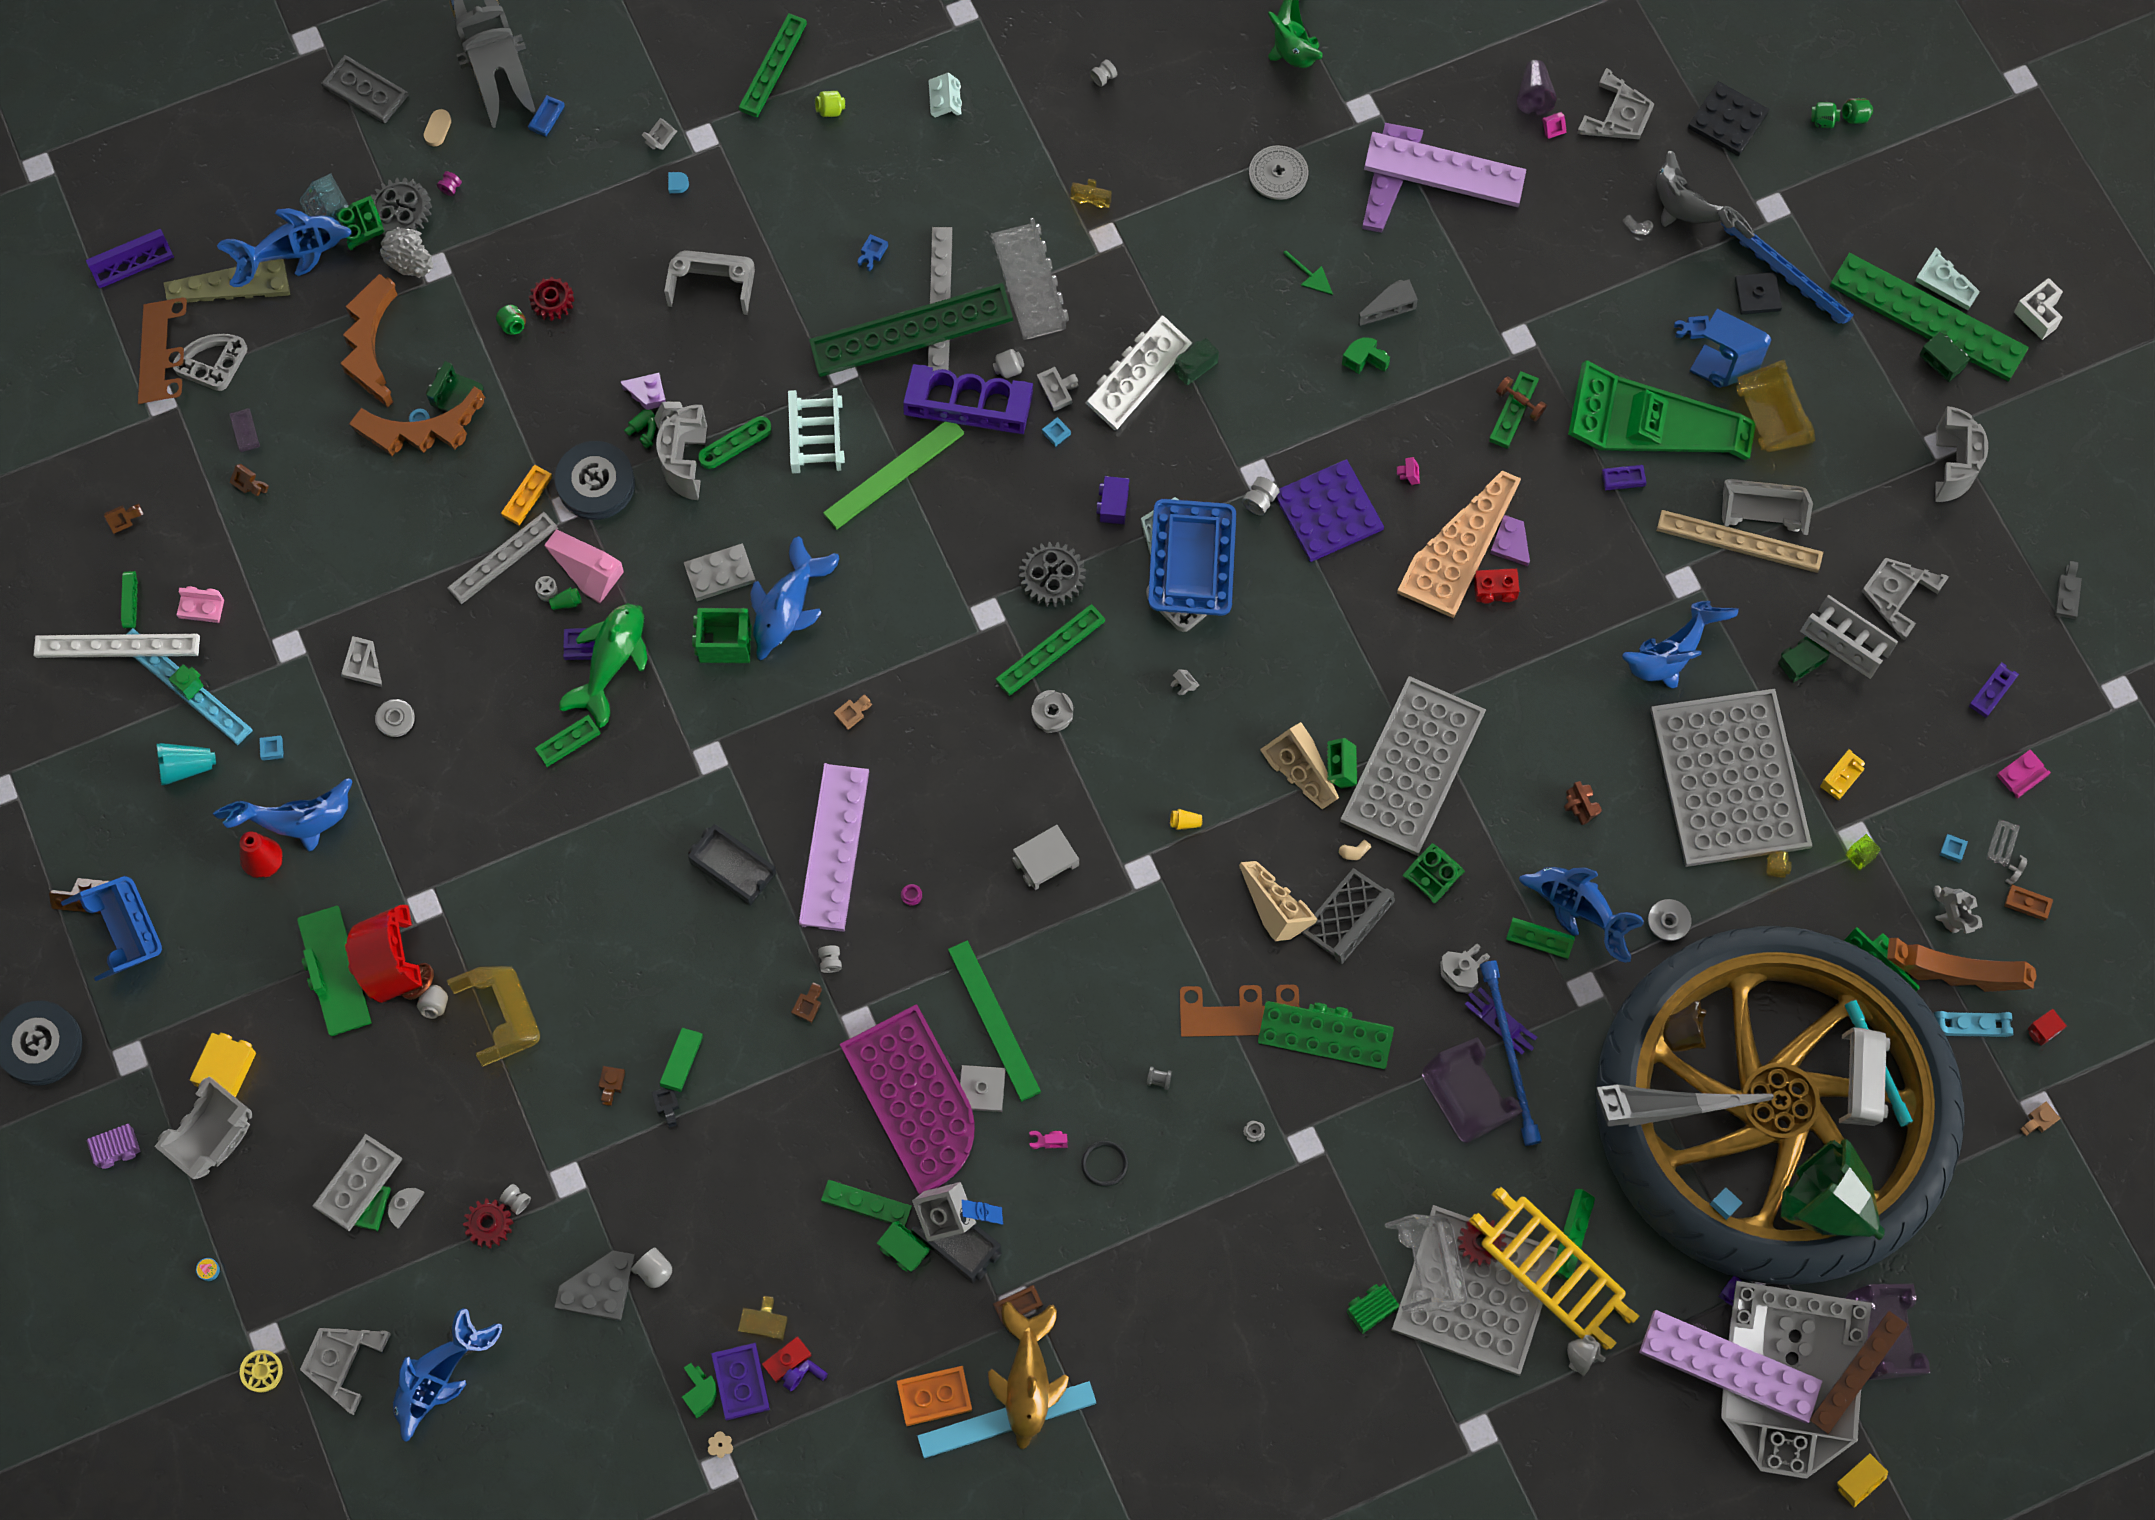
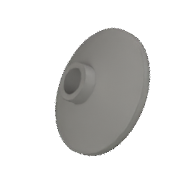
M1665 899L1657 902L1651 908L1648 915V923L1651 931L1657 937L1666 941H1675L1683 938L1688 933L1691 927V915L1686 906L1681 902ZM1665 920H1671L1672 925H1666Z

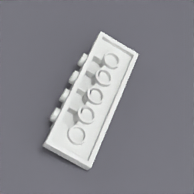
M1163 315L1145 334L1141 332L1135 338V346L1133 348L1129 346L1122 353L1124 358L1121 362L1118 360L1114 362L1109 368L1112 372L1108 376L1103 375L1097 382L1099 387L1086 401V404L1114 430L1120 427L1192 344Z

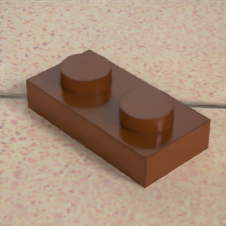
M2011 885L2004 906L2046 921L2053 899Z

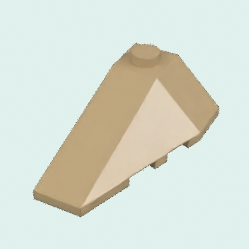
M1301 722L1260 749L1272 768L1288 777L1287 780L1291 784L1295 783L1303 790V794L1321 809H1324L1339 798L1333 783L1327 779L1329 777L1327 775L1328 772L1315 743Z
M1257 861L1240 863V869L1262 923L1275 941L1290 940L1316 923L1317 918L1307 905L1301 900L1297 902L1289 895L1291 891L1287 887L1282 888L1275 883V877Z

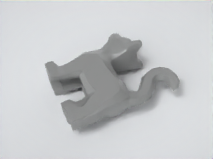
M1940 886L1934 887L1935 898L1939 902L1944 903L1947 912L1935 918L1938 921H1942L1948 930L1952 933H1957L1963 929L1964 933L1974 932L1975 929L1983 927L1981 917L1971 914V909L1978 907L1976 898L1962 889L1944 887L1941 890Z

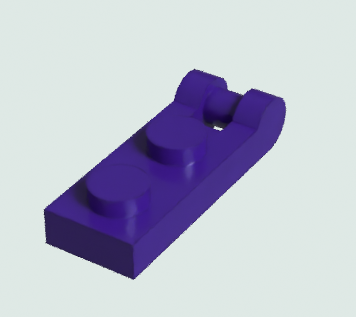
M2002 662L1969 705L1970 708L1985 718L1988 717L2019 675L2017 672L2007 669V665ZM2000 675H2003L2007 680L2002 679Z

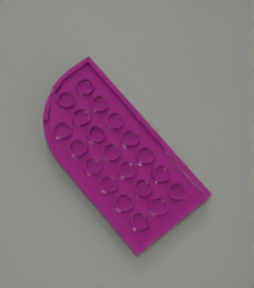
M916 1004L840 1044V1047L920 1195L924 1191L935 1189L944 1184L960 1170L968 1158L973 1145L975 1124L969 1100Z

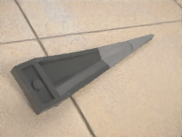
M1625 1085L1597 1087L1596 1090L1607 1126L1627 1124L1629 1127L1768 1101L1774 1097L1773 1094L1673 1092Z

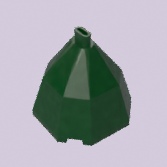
M1842 1139L1841 1144L1835 1140L1829 1141L1797 1169L1795 1174L1798 1180L1792 1188L1786 1186L1782 1192L1781 1218L1822 1235L1874 1236L1877 1240H1881L1884 1237L1885 1229L1880 1225L1871 1175L1847 1139Z

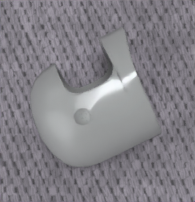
M656 1248L649 1250L630 1269L634 1274H638L645 1284L651 1288L660 1287L672 1274L670 1262Z

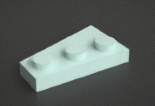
M1935 248L1915 281L1969 310L1980 291L1964 275H1960L1953 268L1954 265L1949 260L1946 261L1940 255L1941 252Z

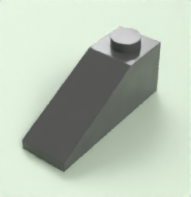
M1410 279L1394 282L1361 311L1358 320L1359 326L1415 310L1418 299Z

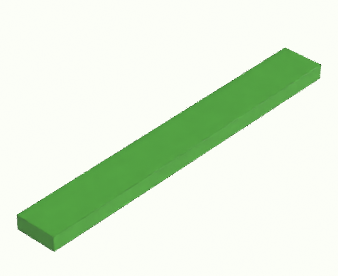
M942 423L823 512L824 516L837 530L963 436L964 431L957 423Z

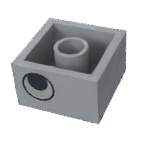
M961 1182L924 1191L912 1200L927 1241L965 1233L976 1224L975 1219L963 1217L961 1199L967 1200Z

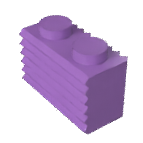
M129 1124L87 1139L93 1163L102 1169L112 1167L115 1161L121 1159L123 1161L131 1160L136 1156L135 1154L141 1152L134 1129Z

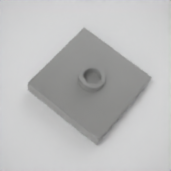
M962 1065L960 1085L969 1100L972 1110L1002 1112L1005 1068Z

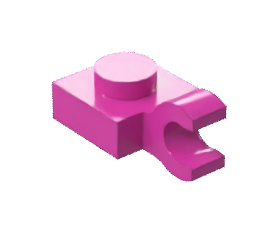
M1038 1131L1029 1132L1030 1137L1038 1138L1036 1143H1030L1031 1149H1038L1040 1147H1045V1149L1067 1148V1134H1062L1061 1131H1052L1045 1136H1042Z

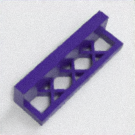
M158 229L89 258L86 262L100 289L174 258L162 230ZM165 246L166 254L161 256L154 255L157 249ZM142 255L148 257L146 262L142 264L136 263L138 257ZM123 263L129 265L127 270L123 272L117 270L119 265ZM104 271L110 272L108 278L100 281L97 274Z

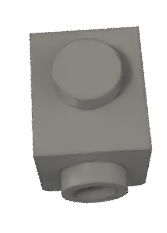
M660 118L649 133L643 132L642 136L646 139L645 143L653 149L657 147L663 150L677 131L664 119Z
M667 401L661 403L654 417L658 429H660L667 418H670L677 413V410L683 408L681 402Z

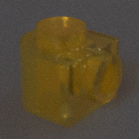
M1775 851L1774 854L1768 856L1767 876L1785 878L1786 874H1790L1791 862L1788 861V852Z

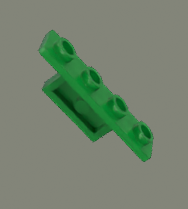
M1856 927L1844 940L1882 961L1886 966L1899 974L1915 992L1919 990V985L1903 969L1887 959L1889 938L1884 933L1874 941H1871Z

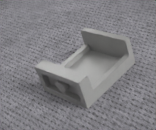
M1058 825L1013 849V863L1017 869L1021 868L1023 870L1025 882L1028 886L1032 885L1035 890L1039 889L1041 883L1070 867L1073 870L1079 866L1078 856Z

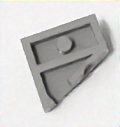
M352 637L341 677L381 687L382 681L373 641Z

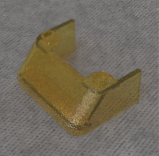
M478 967L447 980L454 994L472 986L478 989L492 986L506 1023L496 1027L493 1032L496 1045L476 1053L482 1066L538 1043L540 1031L519 978L512 967Z

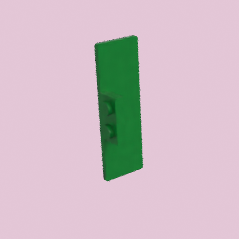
M339 906L299 917L297 920L305 950H303L305 958L302 959L305 971H309L310 978H307L311 991L314 990L319 997L329 1035L334 1036L371 1024L363 989L348 968L349 961L345 949L348 936Z
M1266 1001L1258 1043L1385 1069L1394 1027L1353 1019L1352 1012H1348V1009L1343 1007L1333 1009L1328 1008L1323 1003H1314V1005L1310 1004L1309 1009Z

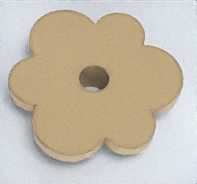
M719 1431L714 1437L709 1438V1454L717 1455L718 1458H723L725 1454H730L733 1451V1446L730 1444L732 1442L731 1437L725 1436L723 1432Z

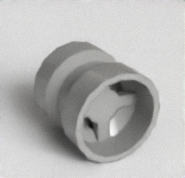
M1106 59L1100 64L1099 68H1093L1090 71V75L1094 82L1102 87L1107 83L1108 79H1113L1117 76V70Z
M825 946L818 949V954L822 961L820 963L821 972L832 973L842 969L841 961L838 959L840 955L838 946Z
M511 1184L499 1199L502 1204L510 1206L511 1211L516 1215L520 1214L531 1200L526 1193L522 1194L514 1184Z

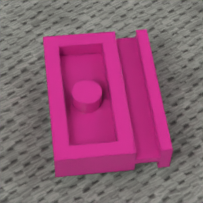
M2029 750L2000 771L1997 777L2018 799L2049 776L2051 772L2047 771L2044 764Z

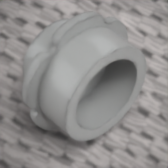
M1250 1121L1244 1127L1243 1132L1249 1141L1256 1142V1140L1260 1141L1263 1139L1265 1127L1260 1122Z

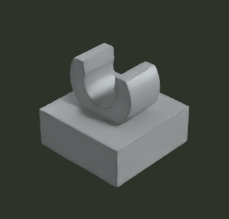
M1178 670L1173 675L1176 680L1171 683V686L1176 687L1178 684L1182 686L1178 692L1179 695H1184L1187 691H1194L1199 686L1198 682L1187 670Z

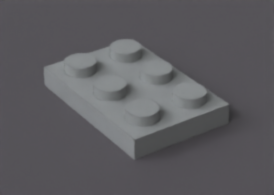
M743 543L684 562L696 601L756 582Z

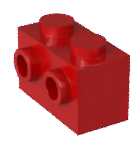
M1517 569L1476 571L1474 576L1476 602L1492 603L1493 601L1500 600L1503 602L1517 600L1520 592Z

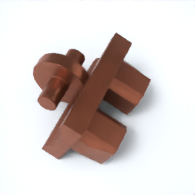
M1579 781L1575 782L1574 786L1566 791L1568 803L1564 808L1566 811H1573L1574 815L1578 816L1581 825L1587 824L1602 811L1599 803H1590L1588 799L1593 795L1590 785H1582Z

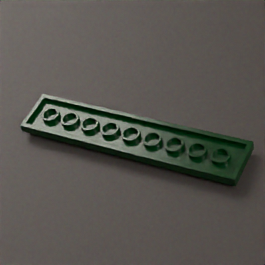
M1000 283L811 338L809 341L819 377H823L1014 321L1004 285Z

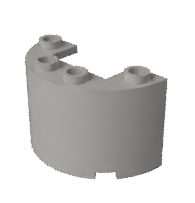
M691 405L677 410L676 414L667 418L661 425L656 442L665 480L675 492L692 500L699 499L701 481L695 480L696 461L683 460L685 443L705 445L707 423L703 405Z
M1947 406L1936 427V446L1956 448V463L1946 462L1945 481H1936L1935 502L1950 501L1968 491L1988 454V439L1981 424H1977L1969 413Z
M210 1076L199 1084V1089L195 1094L200 1098L194 1103V1109L191 1113L181 1120V1126L177 1130L168 1129L162 1132L158 1137V1143L154 1146L192 1179H198L207 1175L210 1172L208 1168L215 1165L218 1167L234 1151L250 1126L247 1122L248 1118H252L251 1110Z

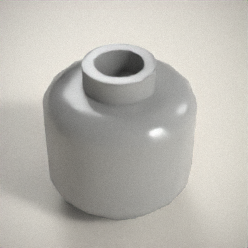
M1013 349L997 354L995 357L996 363H993L996 374H1001L1005 379L1020 374L1022 367H1024L1021 354Z
M431 985L419 996L417 1008L426 1018L433 1019L441 1016L445 1011L448 995L442 987Z

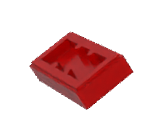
M797 1336L762 1365L777 1383L789 1369H795L812 1354Z

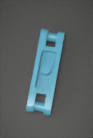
M1934 1012V1016L1946 1036L2009 1037L2014 1035L2010 1021H2012V1013ZM1945 1021H1950V1027L1945 1026ZM1996 1022H2002V1028H1996Z

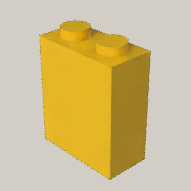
M220 1032L219 1035L212 1033L190 1081L194 1086L198 1087L202 1080L210 1076L236 1098L256 1055V1052L251 1047L252 1044L244 1040L239 1042L231 1040L232 1037Z

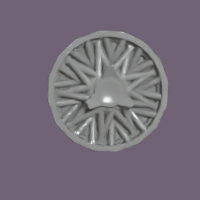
M399 699L383 703L375 715V723L379 731L390 737H399L406 734L412 728L415 721L412 707L407 702Z

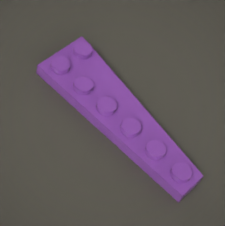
M1385 123L1383 134L1420 143L1423 130ZM1374 172L1362 229L1382 233L1404 179Z

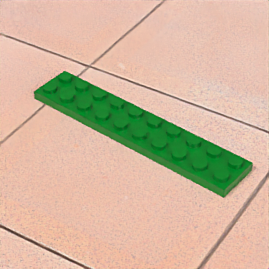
M1850 252L1829 286L1929 340L1939 332L1943 333L1959 349L1967 353L1970 358L1969 361L2008 382L2029 349L2028 346Z

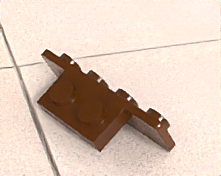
M78 878L71 892L51 890L49 893L51 908L87 912L80 900L62 906L61 902L79 892L109 881Z

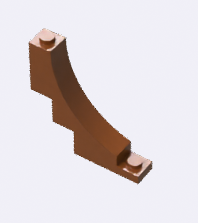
M379 274L346 306L349 316L356 323L343 336L347 345L354 350L340 364L344 373L388 408L393 403L390 395L391 391L385 386V378L377 364L375 337L380 319L391 301L397 296V292L395 290V283L387 277L385 279Z
M1889 938L1887 959L1917 980L1942 979L1951 986L1977 985L1985 992L2034 988V981L2037 977L2036 971L2026 961H1988L1959 957L1938 952L1919 944L1907 945L1898 938Z

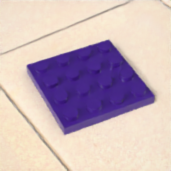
M1347 459L1280 488V492L1275 498L1310 562L1384 530V525Z

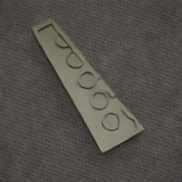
M284 259L259 262L253 279L242 287L230 285V280L235 274L236 267L164 282L166 299L171 300L184 297L187 302L213 301L216 298H225L226 300L233 299V297L253 298V296L265 295V297L290 295Z

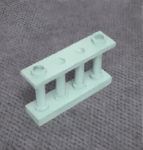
M833 388V398L801 400V398H797L796 390L788 391L792 473H800V465H804V463L836 461L837 471H841V463H845L844 451H840L839 408H842V395L838 396L837 388ZM834 406V416L812 418L798 416V410H802V408ZM834 424L835 435H799V428H803V426ZM835 443V453L812 455L800 453L799 447H803L806 444Z

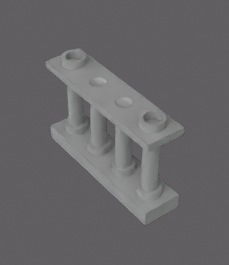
M1830 595L1826 597L1818 610L1821 615L1818 617L1812 613L1800 630V632L1870 679L1883 661L1878 657L1882 654L1888 658L1898 643L1897 640ZM1830 619L1839 626L1835 629L1826 621ZM1848 631L1857 638L1853 641L1844 635V632ZM1863 642L1874 649L1872 653L1861 646Z

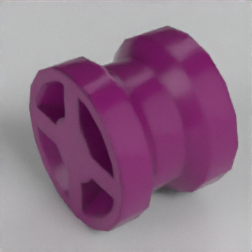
M445 171L443 179L437 183V187L444 194L453 196L456 192V187H459L462 181L455 174Z

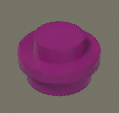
M909 884L902 889L901 899L907 905H916L922 899V891L917 885Z

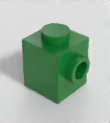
M184 664L168 679L172 686L187 700H190L204 686L199 679L201 675L193 667L188 669Z

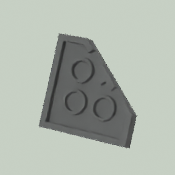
M611 1251L559 1286L554 1308L621 1321L632 1274L630 1269L634 1266L635 1254Z

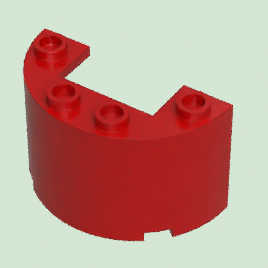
M408 905L396 906L355 924L351 928L347 943L345 944L350 973L354 975L358 984L369 998H373L381 1003L423 986L419 965L405 962L399 927L407 928L412 925Z

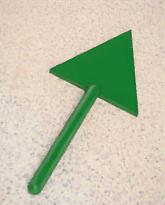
M1284 251V254L1310 276L1301 286L1333 295L1322 266L1314 273H1311L1289 252Z

